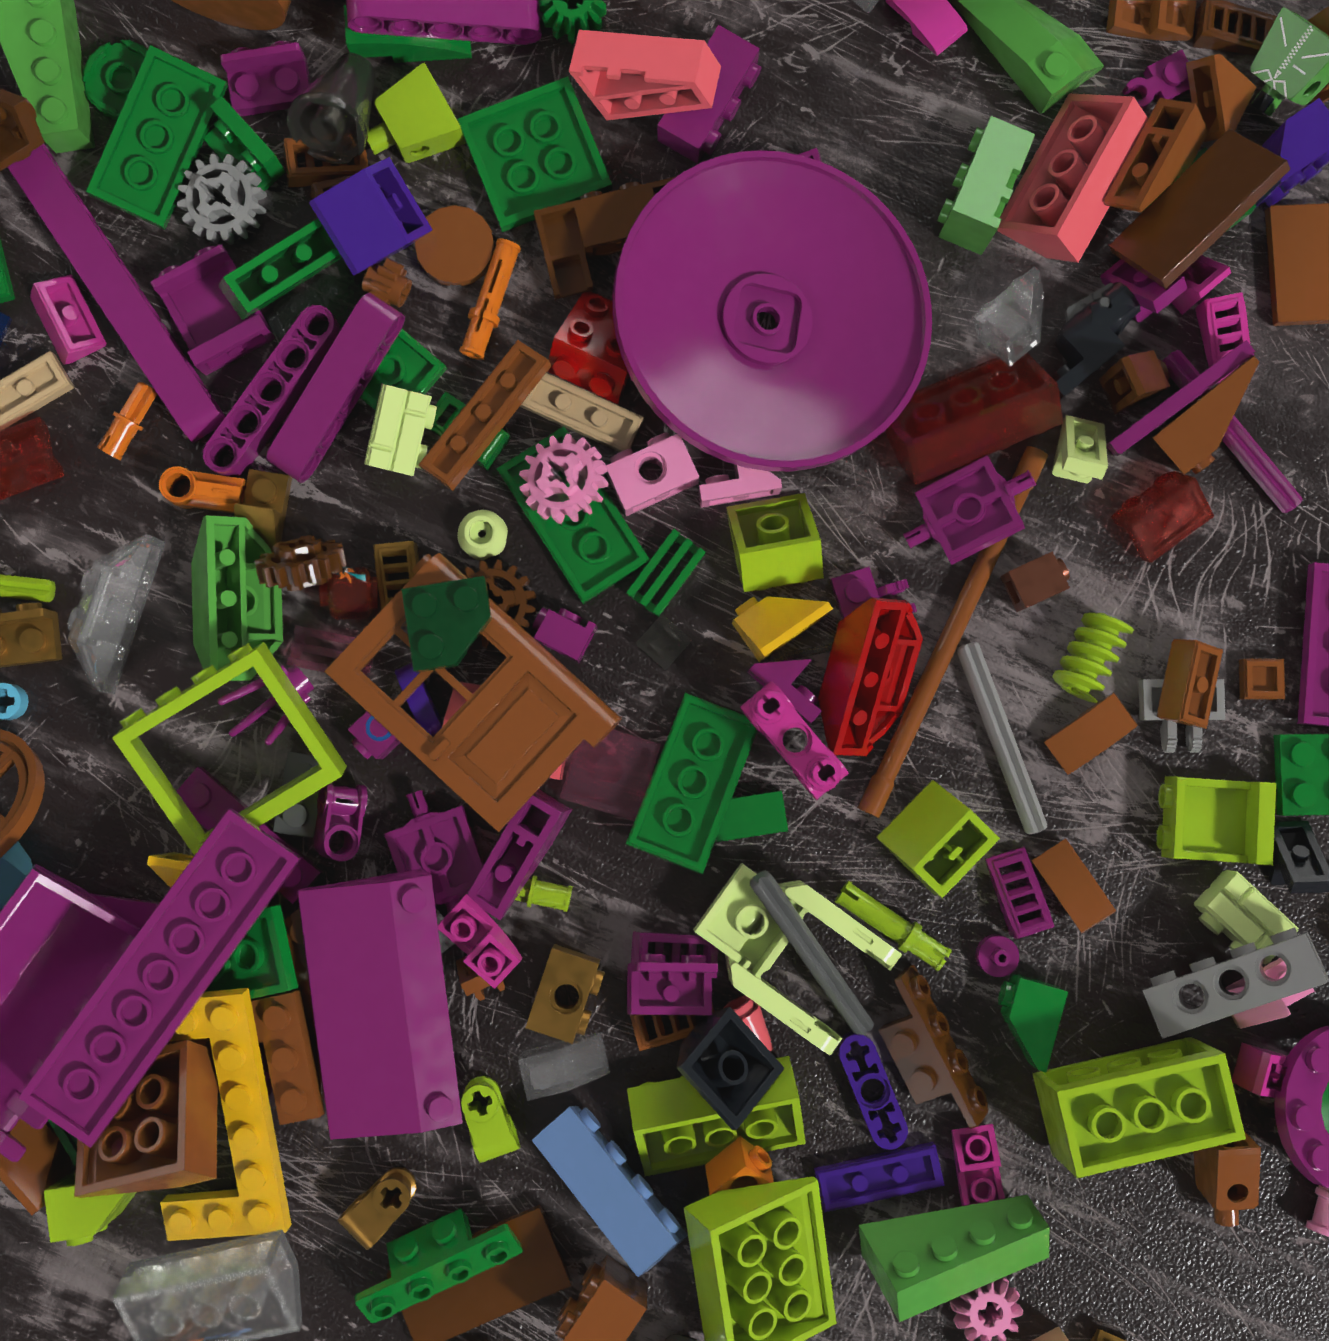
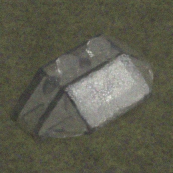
M145 534L94 560L91 569H88L82 578L81 590L83 594L79 606L75 607L70 614L68 620L70 632L67 639L95 691L115 694L166 543L154 536Z

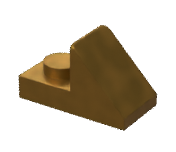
M249 469L243 504L235 503L234 515L235 517L247 518L253 525V529L267 543L270 549H273V546L282 540L292 477L285 474Z

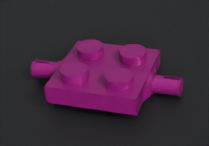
M987 455L915 492L923 509L925 523L903 533L911 549L933 538L943 548L950 564L953 565L1025 529L1024 523L1016 510L1014 496L1033 486L1035 487L1036 483L1029 470L1006 482L1005 478L996 472Z
M419 790L406 795L414 819H411L404 827L387 832L384 835L397 872L423 869L431 874L435 904H445L449 913L459 902L460 898L471 889L484 863L464 806L462 805L445 812H429L423 790Z

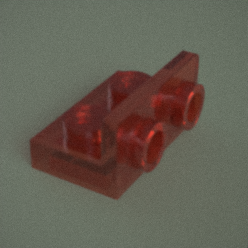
M41 417L0 431V500L64 476L63 467L53 456L48 426Z
M1171 471L1159 476L1153 485L1140 495L1126 500L1122 504L1121 509L1111 517L1115 524L1126 528L1141 559L1152 563L1212 519L1214 514L1196 478L1177 471Z

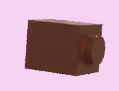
M1053 551L1000 576L1016 612L1022 611L1070 588L1067 582L1070 579L1068 569L1061 558L1056 559Z

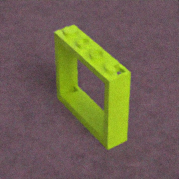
M264 642L253 649L247 643L227 655L230 663L216 670L213 664L191 677L194 685L181 692L176 686L155 699L159 706L145 714L142 708L134 711L131 715L119 721L123 728L112 737L194 856L214 828L205 833L138 736L251 667H254L318 762V765L240 811L239 814L259 827L342 777L347 767Z

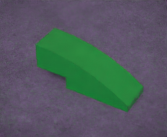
M344 5L346 45L352 58L392 56L394 63L472 58L471 41L364 34L352 31L348 28L346 5Z

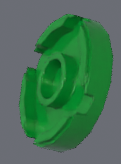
M119 40L121 43H114L112 45L108 42L99 46L88 57L83 69V82L85 83V93L88 100L104 116L116 121L148 51L144 45L131 40Z

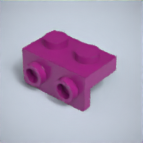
M641 954L640 962L628 964L627 1015H712V973L718 972V964L706 963V955H681V963H665L666 955Z

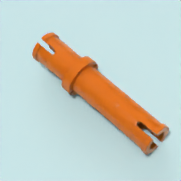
M497 239L475 307L470 308L468 314L470 323L459 351L472 359L484 360V354L493 328H498L500 318L497 315L517 256L521 251L520 246L510 240Z

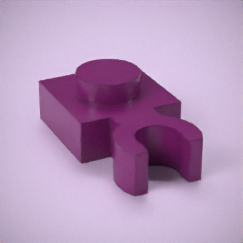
M1181 49L1147 66L1143 72L1145 78L1137 77L1130 80L1123 89V94L1127 95L1132 91L1139 92L1142 95V100H1139L1138 104L1144 111L1155 97L1157 101L1159 98L1176 100L1190 93L1186 63L1189 61L1183 50Z

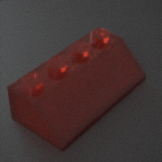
M1020 347L916 390L901 414L885 431L899 464L914 484L917 485L1063 424L1058 383Z

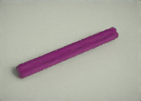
M1181 350L1173 351L1162 360L1167 366L1170 378L1179 389L1200 375ZM1210 387L1208 390H1206L1204 393H1202L1200 396L1194 399L1191 403L1193 404L1194 402H1196L1200 397H1202L1212 388ZM1233 416L1222 441L1282 513L1292 511L1303 501L1301 495L1239 420Z

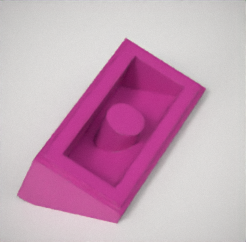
M72 274L33 283L30 299L63 365L73 363L106 346L107 343Z

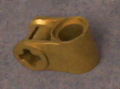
M402 1167L389 1169L339 1217L338 1222L366 1250H369L409 1206L417 1187L414 1175ZM396 1187L402 1191L401 1194L396 1193L394 1196L388 1192V1190H393Z

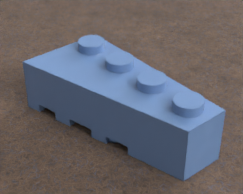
M569 1106L534 1137L532 1141L635 1275L639 1277L652 1269L680 1244L688 1234L680 1226L673 1214L654 1196V1192L640 1174H636L626 1163L627 1157L619 1146L612 1140L608 1142L598 1130L601 1125L592 1112L586 1107L581 1110L578 1106Z

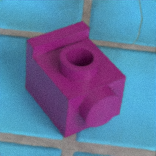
M542 607L533 623L532 629L537 631L534 639L540 644L580 663L597 630V625L588 621L586 627L580 625L582 618L564 608H560L559 612L556 613Z

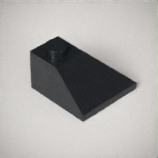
M731 1007L714 1011L712 1015H704L681 1043L676 1067L732 1130H737L784 1070L782 1064Z

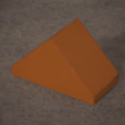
M1220 53L1187 62L1186 68L1192 103L1197 104L1209 132L1204 142L1219 139L1228 129L1235 131L1256 86Z

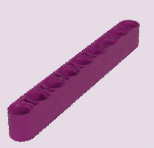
M45 144L33 150L28 158L16 161L8 166V169L184 434L192 443H196L216 430L226 416Z

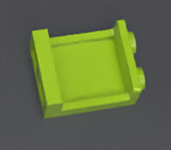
M1165 776V784L1160 786L1158 794L1159 806L1163 808V825H1159L1156 836L1157 846L1161 849V857L1273 866L1276 783Z

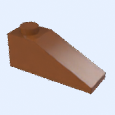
M1159 98L1104 199L1106 206L1142 212L1191 166L1209 133L1196 103Z
M1255 356L1242 363L1152 436L1184 475L1190 470L1196 475L1215 460L1211 453L1218 449L1259 364V360Z

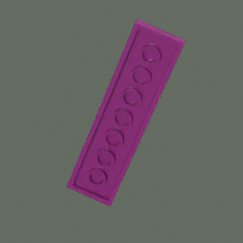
M228 809L18 1098L91 1148L302 857L233 809Z

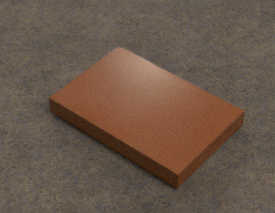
M1329 203L1273 205L1265 210L1273 326L1329 324Z

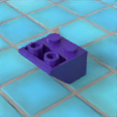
M1320 98L1288 118L1262 145L1267 150L1286 159L1290 171L1255 203L1256 208L1264 202L1268 207L1273 206L1290 193L1289 190L1298 184L1304 185L1318 175L1323 167L1329 164V110Z
M390 157L362 169L309 202L353 276L402 251L433 230Z

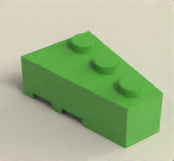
M993 116L990 117L985 129L976 128L967 149L974 153L969 165L961 163L952 186L959 188L954 201L946 198L937 221L943 223L939 238L979 255L983 254L999 228L1002 220L1000 216L1006 203L1008 204L1013 192L1012 188L1017 176L1021 172L1035 137L1034 133Z

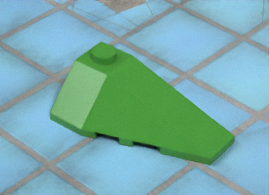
M950 0L1040 115L1104 67L1079 34L1027 0Z

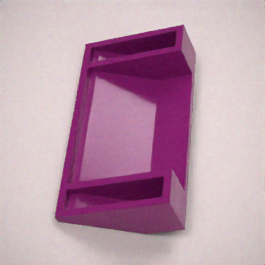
M416 869L297 890L330 1140L423 1133L463 1124L431 874L423 869Z

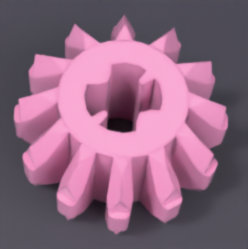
M1006 1277L961 1295L960 1298L950 1300L951 1309L957 1313L953 1321L958 1329L965 1328L964 1335L967 1340L974 1341L980 1337V1341H991L992 1336H996L998 1341H1006V1336L1003 1333L1006 1329L1011 1332H1018L1019 1327L1012 1318L1023 1316L1022 1307L1015 1303L1019 1299L1020 1294L1015 1287H1008L1009 1281ZM987 1302H992L994 1306L987 1307ZM986 1309V1313L981 1314L980 1310Z

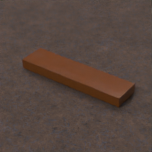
M517 340L419 463L421 469L453 491L552 365L549 360Z

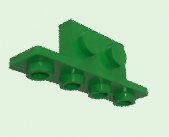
M460 1208L386 1243L391 1278L357 1293L354 1296L355 1304L370 1323H377L388 1319L395 1313L416 1303L426 1301L437 1293L456 1284L466 1282L471 1277L496 1265L507 1262L523 1252L521 1243L508 1224H502L472 1239L468 1217Z

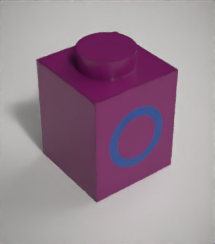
M367 711L348 729L355 737L351 741L352 745L367 759L373 755L376 759L383 760L401 743Z

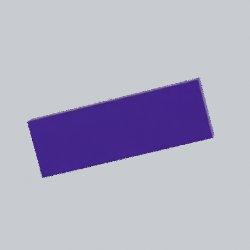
M934 1142L814 1168L824 1213L945 1186Z

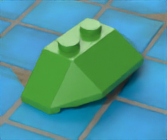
M206 515L202 520L191 562L193 645L203 669L212 664L216 670L230 663L227 655L247 643L253 649L264 642L273 655L283 642L282 588H278V585L268 588L265 584H259L254 562L260 559L261 554L271 553V549L245 517ZM251 667L230 681H251L257 672L254 667Z

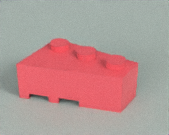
M590 30L578 31L569 67V73L606 121L712 108L721 65L705 40Z

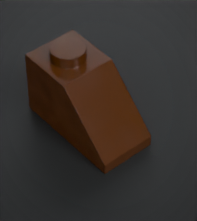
M1154 350L1121 358L1099 378L1114 414L1153 399L1170 387L1167 366L1161 359L1157 358Z

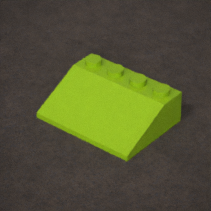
M811 1176L721 1190L684 1207L705 1341H805L837 1324L819 1184L815 1177Z

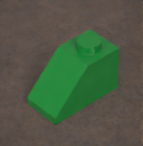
M1011 973L1009 982L1004 981L999 992L998 1004L1002 1005L1001 1014L1028 1063L1039 1071L1047 1072L1068 991L1055 985Z

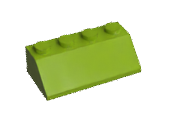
M790 1057L776 1058L782 1064L784 1070L737 1130H732L684 1076L661 1082H646L637 1087L627 1088L633 1133L645 1176L707 1164L739 1136L754 1146H761L766 1152L806 1144L800 1098Z

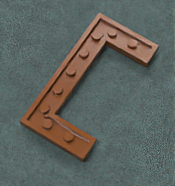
M300 990L252 999L251 1003L258 1042H263L279 1124L284 1125L321 1117L325 1114ZM210 1038L190 1040L211 1048ZM170 1041L167 1043V1045L180 1041Z

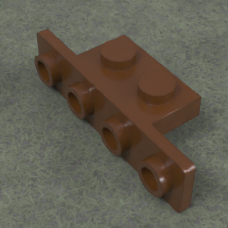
M914 965L906 967L895 978V984L911 1014L884 1024L878 1031L916 1105L952 1093L969 1128L978 1127L988 1113L986 1095L981 1087L976 1086L969 1072V1065L965 1054L961 1049H957L949 1033L950 1028L946 1017L937 1010L930 996L931 991L927 980L918 973Z

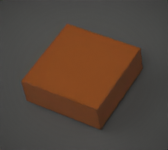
M1239 659L1240 700L1285 699L1284 659Z

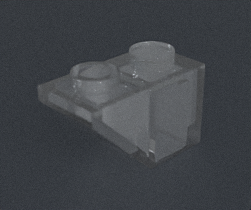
M1033 267L1022 277L1013 280L1005 291L991 302L985 303L978 313L973 316L978 341L1009 366L1014 364L1041 341L1044 295L1040 270Z

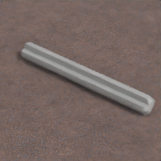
M971 642L960 646L957 649L958 657L1023 829L1027 834L1041 832L1047 828V822L980 645L977 642Z

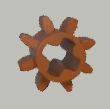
M386 258L383 266L375 264L368 268L362 282V290L372 293L388 305L392 304L400 308L408 298L412 280L405 277L407 270L404 269V265Z

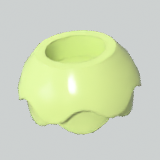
M476 510L467 514L460 522L457 535L461 549L469 556L477 560H485L500 554L504 550L508 529L504 520L496 513L489 510ZM485 531V537H479V532Z

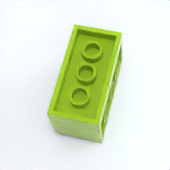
M1192 1037L1049 1069L1047 1072L1033 1073L1051 1154L1076 1178L1246 1139L1225 1053Z

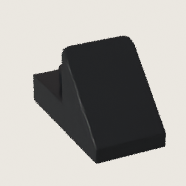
M1275 822L1273 866L1268 865L1270 883L1272 885L1286 884L1290 894L1329 892V865L1309 822Z

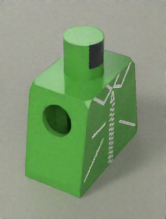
M1283 7L1250 67V72L1266 83L1251 104L1268 116H1272L1285 97L1302 106L1308 104L1329 83V35L1299 14Z

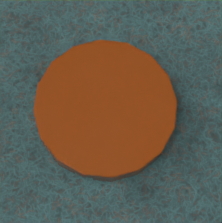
M456 205L439 208L426 216L433 230L415 242L417 259L426 274L439 284L447 286L470 285L483 277L488 270L495 249L492 230L483 216L470 208Z

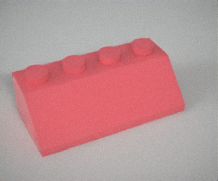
M1069 93L1000 216L1002 220L997 231L1045 258L1079 263L1110 207L1105 205L1104 199L1148 120L1135 97Z

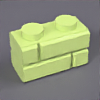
M385 384L381 385L364 460L365 465L414 476L415 468L421 469L419 463L426 456L428 448L427 445L421 444L424 428L432 429L437 406L430 405L432 396Z
M1222 871L1211 883L1210 887L1194 902V906L1203 913L1199 920L1213 933L1219 935L1222 931L1233 941L1229 946L1231 950L1254 942L1257 949L1273 944L1270 936L1295 928L1298 932L1299 929L1238 871ZM1275 956L1265 957L1262 964L1270 963Z

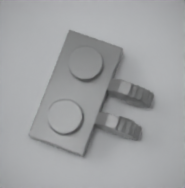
M1164 679L1138 680L1139 721H1162L1160 737L1163 752L1174 753L1177 746V723L1157 717ZM1217 679L1209 720H1225L1224 679ZM1186 725L1185 736L1188 752L1199 753L1202 749L1203 741L1202 728Z

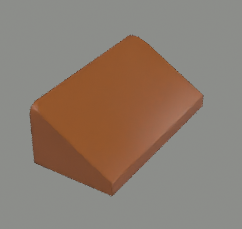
M1174 639L1172 641L1157 710L1158 718L1207 729L1223 649L1197 640Z

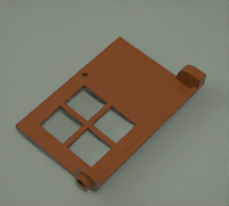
M441 553L433 557L430 554H426L414 566L412 572L415 575L402 589L467 579V577ZM400 590L324 672L495 830L500 832L583 740L593 748L597 747L622 718L489 598L492 620L481 634L507 658L474 694L445 668L435 670L467 701L434 737L431 736L401 706L434 670L420 672L394 701L361 671L394 635L398 636L410 647L408 634L401 629L406 623L402 590Z

